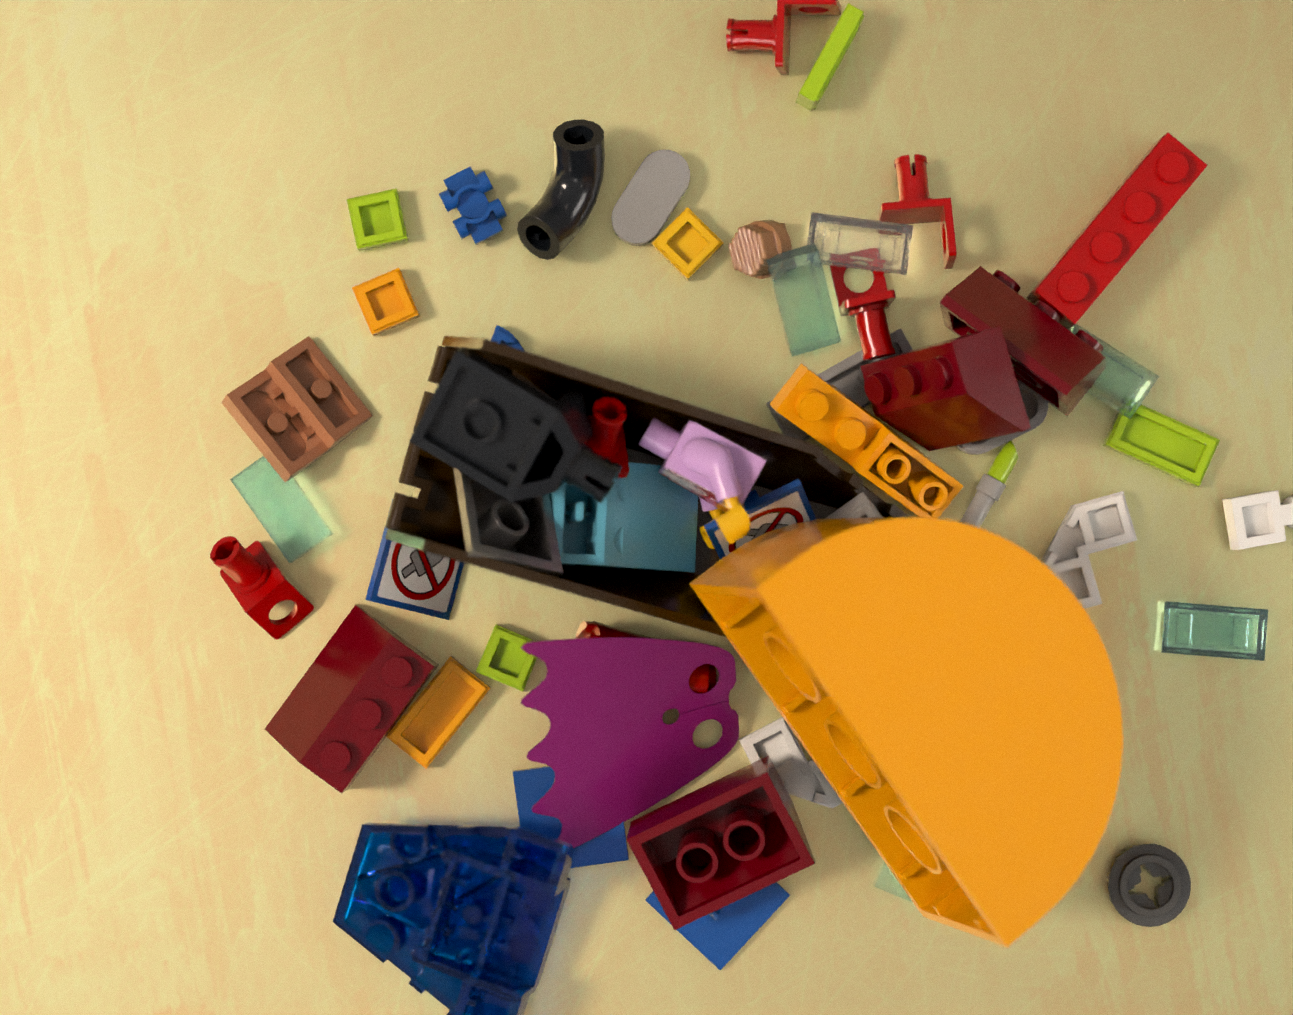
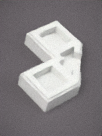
M1121 491L1071 505L1041 559V562L1067 585L1084 609L1102 604L1088 554L1137 541L1124 492Z
M783 717L738 739L751 764L769 755L790 795L829 808H834L843 803L813 759L807 761L795 735Z

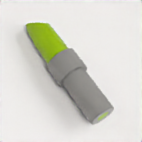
M1012 440L1007 442L1002 448L988 473L983 474L976 487L977 492L960 523L980 528L994 502L999 500L1006 487L1005 482L1018 460V454Z

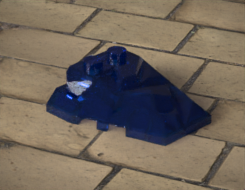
M362 824L332 922L381 962L384 963L389 960L411 978L408 984L422 994L427 991L450 1010L447 1015H524L529 997L536 991L541 980L570 888L571 878L567 876L572 864L573 845L526 827Z

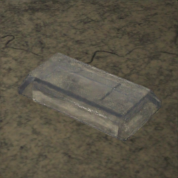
M812 212L805 262L907 275L913 225Z

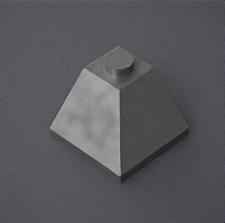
M453 468L466 552H468L467 556L487 557L558 578L563 573L549 494L510 502Z

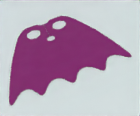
M639 637L558 639L527 642L521 646L522 650L526 653L537 656L544 661L548 670L546 678L521 700V704L524 707L544 713L550 721L549 732L545 738L534 746L526 756L530 761L550 766L555 772V780L552 787L532 807V812L558 818L562 823L561 834L555 843L543 854V860H550L657 804L719 762L730 752L739 738L738 714L729 705V693L736 683V665L732 654L723 648L699 642ZM703 664L714 665L719 672V680L716 686L706 693L693 692L689 686V677L692 672ZM670 708L677 709L679 711V718L676 722L665 724L662 720L665 711ZM713 719L718 721L723 729L719 741L709 748L697 747L692 739L695 728L705 720Z

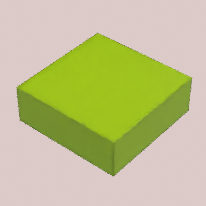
M397 188L347 199L358 251L409 241Z
M495 624L476 672L523 692L538 657L526 653L522 650L521 646L535 640Z

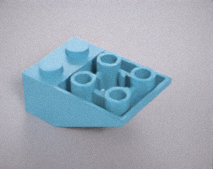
M629 462L630 470L626 478H614L613 481L615 483L602 503L597 502L592 496L579 488L564 483L556 492L549 493L562 566L694 573L698 496L658 472L661 465Z

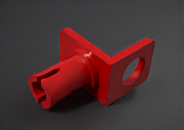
M777 0V15L773 16V20H735L734 18H728L727 31H730V34H726L728 52H734V50H772L773 56H775V67L780 75H789L791 15H841V5L838 0Z
M914 154V163H912L913 175H911L909 155L898 157L894 160V166L897 174L899 202L881 204L878 216L879 226L939 222L944 269H952L957 253L951 198H930L926 156Z
M873 248L831 258L829 267L840 316L849 315L850 317H855L863 351V361L895 354L885 309L889 308L896 295L895 290L888 291L879 251ZM863 264L871 270L873 283L867 291L856 293L846 287L844 273L849 266Z
M604 397L594 403L592 416H588L593 436L587 446L611 462H616L623 466L617 478H626L630 470L623 422L627 413H624L626 408L621 401L611 397Z
M227 536L218 540L213 546L210 558L217 567L221 568V577L245 613L275 640L280 639L313 611L314 606L286 579L268 551L259 541L253 542L245 549L235 537ZM284 600L294 602V607L289 615L279 620L269 619V613L277 603Z

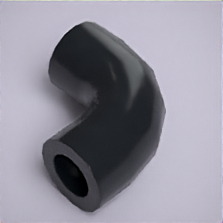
M584 119L567 121L557 126L553 132L554 161L549 183L541 199L518 222L517 227L518 235L523 245L539 258L546 260L554 259L586 224L596 204L603 181L605 149L604 131L600 125L593 121Z

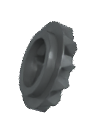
M1154 843L1132 845L1130 849L1115 858L1114 865L1107 876L1109 899L1122 917L1140 926L1154 927L1172 921L1185 908L1190 896V875L1182 859L1172 850ZM1140 865L1152 877L1161 876L1163 878L1168 876L1167 879L1161 880V884L1155 886L1156 895L1154 898L1157 903L1156 905L1144 892H1128V890L1135 888L1134 885L1141 882L1140 873L1142 871Z

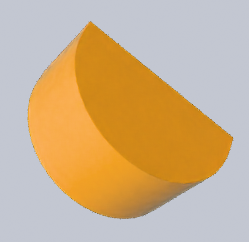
M924 517L816 519L791 524L767 532L743 544L690 583L692 589L923 917L1008 947L1041 920L1078 880L1095 853L1107 827L1116 799L1123 751L1122 711L1118 686L1110 658L1097 629L1084 607L1067 585L1036 557L1002 536L977 526L952 520Z

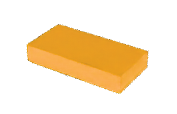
M450 656L386 737L427 769L491 687L453 656Z

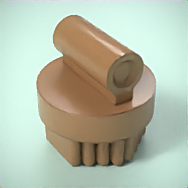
M774 220L754 221L739 227L735 237L731 240L732 243L728 245L734 269L739 270L741 273L744 272L745 275L758 279L777 277L784 273L785 270L796 267L792 254L791 240L785 223H778Z

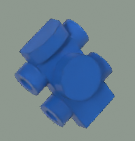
M470 166L443 180L447 190L439 193V196L448 212L458 208L462 217L454 220L453 223L461 239L471 235L477 245L503 232L499 220L507 217V214L499 198L488 202L484 193L492 190L493 187L485 171L475 175Z

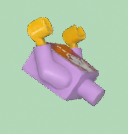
M653 417L638 445L665 459L658 472L699 497L703 512L709 511L712 519L716 521L728 543H734L747 535L751 524L742 504L767 460L696 422L688 421L679 432ZM704 525L701 526L700 533L710 549H715Z

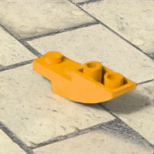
M802 363L769 404L776 412L850 464L859 474L919 517L938 519L963 488V485L916 447Z

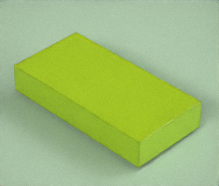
M849 3L847 4L803 84L796 100L797 104L810 111L816 109L861 27L865 17L863 15L864 11Z
M1125 398L1118 409L1103 446L1189 485L1199 487L1220 440Z

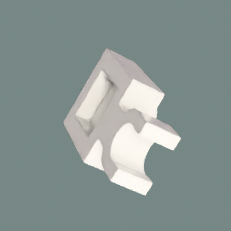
M1278 490L1222 499L1231 550L1286 541L1284 526L1287 525L1289 528H1293V495L1284 499L1281 504Z

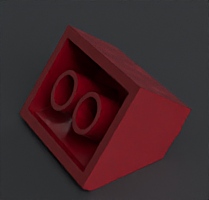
M980 266L949 291L939 302L945 327L961 337L1001 326L1016 379L1068 417L1106 369V357L1101 354L1104 349L1103 346L1086 332L1079 330L1074 335L1059 324L1062 317L1045 302L1037 300L1033 305L1018 294L1021 287L1004 272L996 270L992 275Z
M1001 326L920 347L860 366L864 377L865 393L871 401L875 416L928 451L1031 429Z
M356 604L271 719L265 730L300 764L342 794L355 781L439 664Z
M769 755L631 821L626 839L674 930L815 864L814 856L793 801Z

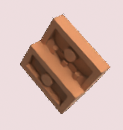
M309 336L273 359L265 370L227 394L221 402L285 483L338 445L373 416Z

